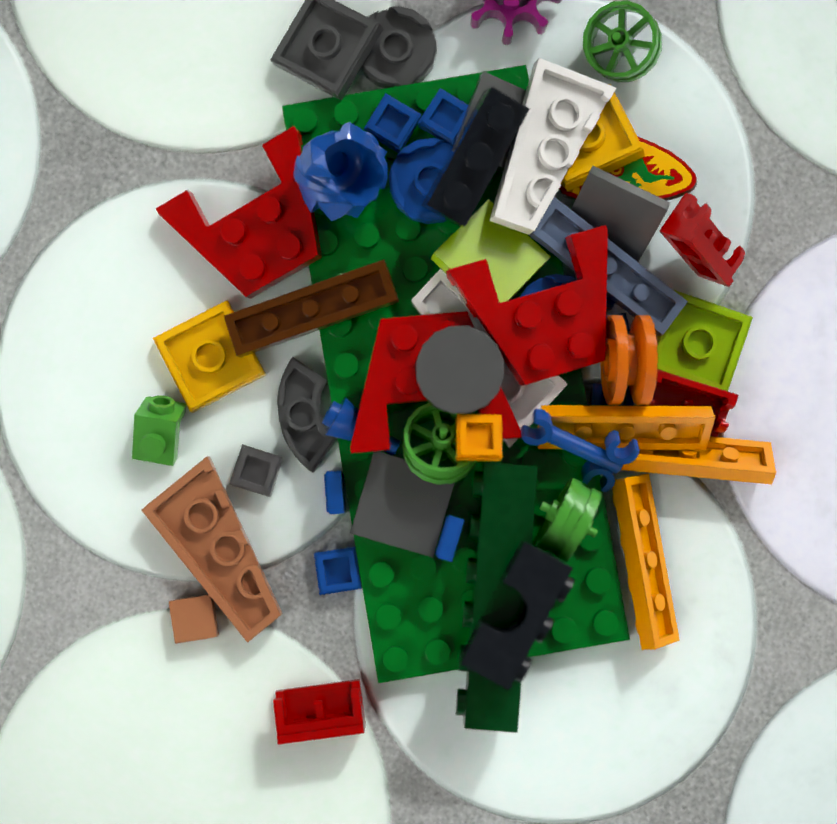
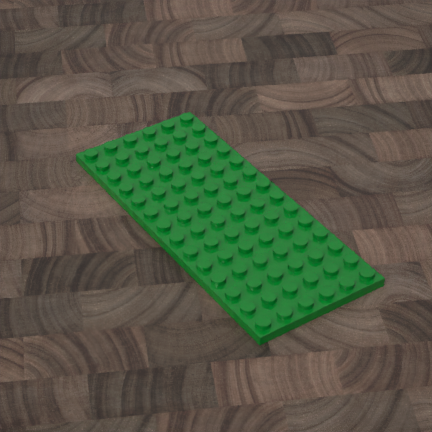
M526 65L486 71L519 88L527 89L529 77ZM482 72L345 95L342 101L336 97L283 105L285 128L288 130L295 126L299 130L303 143L301 147L303 149L316 136L331 130L338 131L343 124L348 122L364 131V127L385 93L422 115L440 88L469 105ZM417 125L405 146L419 139L436 137L423 131ZM379 141V146L387 151L384 156L386 163H388V178L385 188H379L376 201L369 202L358 218L345 214L339 219L331 221L320 208L314 211L322 258L309 265L311 283L315 284L383 259L387 263L399 299L398 303L319 330L331 403L335 401L340 404L346 397L358 409L361 404L380 319L420 315L412 304V299L441 269L431 260V257L461 227L448 220L433 224L414 221L397 208L390 193L389 173L399 153ZM498 171L494 173L472 215L488 199L494 204L502 173ZM533 238L531 239L551 257L510 300L519 298L527 286L540 278L553 274L564 275L562 261ZM581 368L558 375L567 383V386L549 405H588ZM429 401L387 405L389 435L400 440V445L393 456L404 459L402 444L407 420L418 407L429 403ZM441 418V422L452 426L455 421ZM433 419L419 424V426L432 432L434 429ZM535 423L529 426L530 428L538 429V425ZM411 433V448L429 442ZM337 438L351 523L353 525L374 452L351 454L350 446L352 441ZM518 438L510 448L502 440L501 461H477L475 467L465 478L454 483L445 518L448 515L464 519V523L452 562L437 558L435 552L433 557H429L354 535L378 683L459 670L461 644L466 645L470 635V628L462 627L464 601H472L473 584L466 583L468 557L476 558L477 540H469L471 514H479L480 497H473L474 471H482L484 462L538 466L532 546L573 567L569 576L575 580L568 596L563 603L556 600L548 615L553 618V623L542 643L535 640L527 656L534 657L630 640L604 492L601 491L600 486L601 476L596 475L592 477L587 484L582 482V466L588 460L564 449H538V446L529 445L522 438ZM430 452L418 457L426 464L432 465L434 458ZM448 458L440 461L439 468L454 467V465ZM573 477L582 482L583 486L589 489L594 488L601 492L602 497L591 526L598 530L594 538L587 534L581 540L573 555L565 562L555 557V554L549 550L546 552L535 545L545 522L544 516L546 512L539 509L542 502L544 501L550 505L553 500L557 499L568 480Z

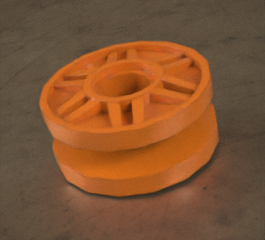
M608 315L606 318L605 361L600 362L601 383L605 401L608 405H621L627 386H629L634 404L649 405L656 387L658 363L657 337L654 322L650 315H635L628 334L622 315Z

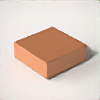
M209 594L169 601L175 644L219 636L215 603Z

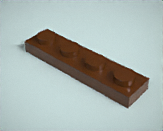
M383 259L224 315V319L236 356L244 357L399 302L387 263Z

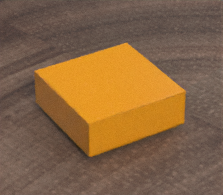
M457 414L456 461H501L502 415Z

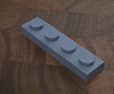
M554 197L535 231L529 236L574 270L565 237L593 229L594 227ZM608 239L607 297L633 317L635 315H650L654 322L656 335H663L688 301Z

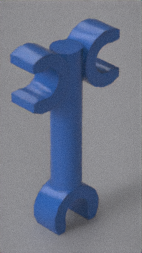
M535 409L533 411V423L542 426L541 428L533 429L526 425L521 427V438L529 445L538 446L549 442L588 460L582 466V482L587 484L592 477L603 475L600 479L601 491L605 493L611 490L615 484L614 473H618L624 464L633 462L639 455L638 441L632 439L626 447L617 448L620 444V436L618 431L613 430L605 438V450L553 426L550 414L542 409Z

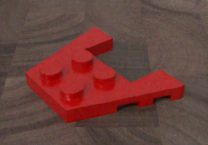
M295 126L262 144L281 180V184L222 219L209 225L194 194L189 190H185L155 208L169 225L249 299L322 258L315 213L309 211L299 186L293 177L295 160L297 156L301 155V145H303L301 134Z
M606 225L565 237L577 281L502 303L499 302L487 259L445 271L452 286L457 287L467 302L465 305L473 317L478 318L491 339L497 344L505 364L520 386L605 361L608 230Z
M468 311L380 319L350 446L351 454L391 450L387 405L428 401L423 397L416 381V361L422 345L435 332L449 326H470L475 328ZM500 387L498 394L484 408L479 409L478 414L502 415V440L521 438L520 427L503 389Z

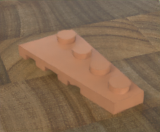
M210 456L205 457L141 509L247 643L283 614Z

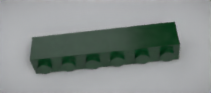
M484 462L482 471H474L473 497H480L479 514H471L469 540H477L476 558L468 557L466 569V583L473 584L472 601H464L462 627L470 628L469 638L479 619L492 626L504 628L516 623L523 613L524 602L522 595L515 588L505 584L501 577L520 541L522 540L532 545L538 466ZM461 644V647H460V655H461V653H462V651H463L465 645H462V644ZM459 661V671H465L467 674L465 689L457 688L455 714L463 716L464 729L518 733L521 683L514 681L510 689L507 690L461 665Z

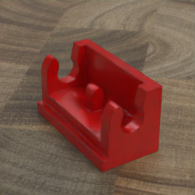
M685 193L660 229V233L697 276L730 287L734 281L732 276L744 260L745 251L741 246H738L734 250L733 255L725 260L723 255L727 253L731 241L728 237L723 236L711 221L712 210L710 206L705 203L700 207L697 203L698 199L694 195Z
M657 370L656 387L652 401L649 405L638 406H711L715 420L710 436L718 437L719 433H724L729 426V423L726 422L727 414L730 409L732 410L736 406L739 395Z
M360 679L281 689L275 692L276 699L273 700L278 745L362 734L365 732L366 721Z

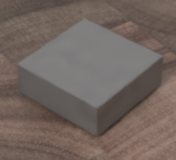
M242 444L229 485L271 497L284 457Z

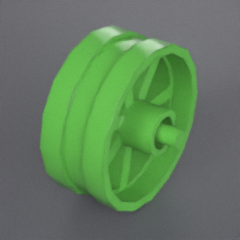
M628 0L613 1L599 8L589 19L583 33V51L588 63L604 78L617 83L633 82L645 76L656 65L662 52V33L657 21L641 5ZM627 12L641 15L643 18L627 31ZM618 14V27L611 30L604 25L609 18ZM650 25L652 42L634 39L646 26ZM598 30L608 35L607 43L594 47V40ZM637 48L649 50L647 57L638 65L633 53ZM614 50L606 69L599 65L595 56ZM620 57H626L631 70L619 73L614 72Z
M430 402L418 407L407 420L402 444L404 460L411 472L422 480L437 485L452 484L465 478L475 467L477 461H456V452L453 448H456V438L454 436L456 435L457 414L439 410ZM441 418L455 421L452 426L441 422ZM433 419L434 429L431 432L419 426V424ZM411 433L429 442L411 448ZM430 452L434 459L432 465H429L418 457ZM448 458L454 465V467L439 468L440 461Z
M573 477L570 478L556 500H553L550 505L544 501L542 502L539 509L546 512L544 516L545 522L540 530L535 546L546 552L549 550L555 554V557L567 562L587 534L593 538L597 534L598 530L591 526L602 493L594 488L589 489L583 486L582 482Z

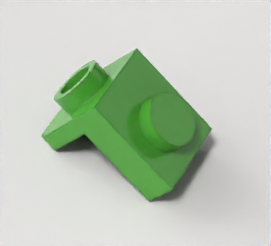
M162 395L148 396L144 399L134 414L132 459L174 466L178 458L180 422L186 413V403L174 401L172 398Z

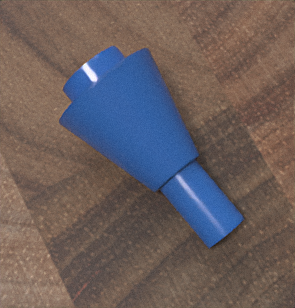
M346 397L340 404L335 401L331 403L322 420V424L328 427L325 435L352 441L359 409ZM389 435L391 450L384 452L393 456L400 445V440Z

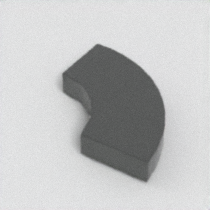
M292 356L282 375L278 390L279 422L283 437L291 452L304 467L314 473L337 441L336 437L325 435L327 427L322 424L321 395L328 381Z

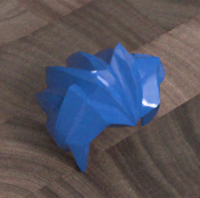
M348 122L343 124L338 131L331 130L316 136L303 147L301 155L297 156L295 160L293 177L311 213L320 208L331 221L339 219L345 214L358 218L369 202L376 201L379 188L383 189L386 186L388 163H386L384 158L387 151L379 146L374 135Z

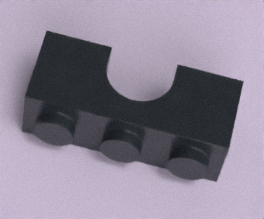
M492 86L483 91L463 128L464 133L447 164L438 173L422 206L457 226L465 227L530 109Z
M521 540L501 580L520 592L524 602L523 613L516 623L504 628L492 626L479 619L459 656L460 664L507 690L510 689L514 681L521 683L532 663V659L527 656L535 640L542 643L552 626L553 618L548 616L556 600L563 603L573 586L575 579L569 576L573 567Z

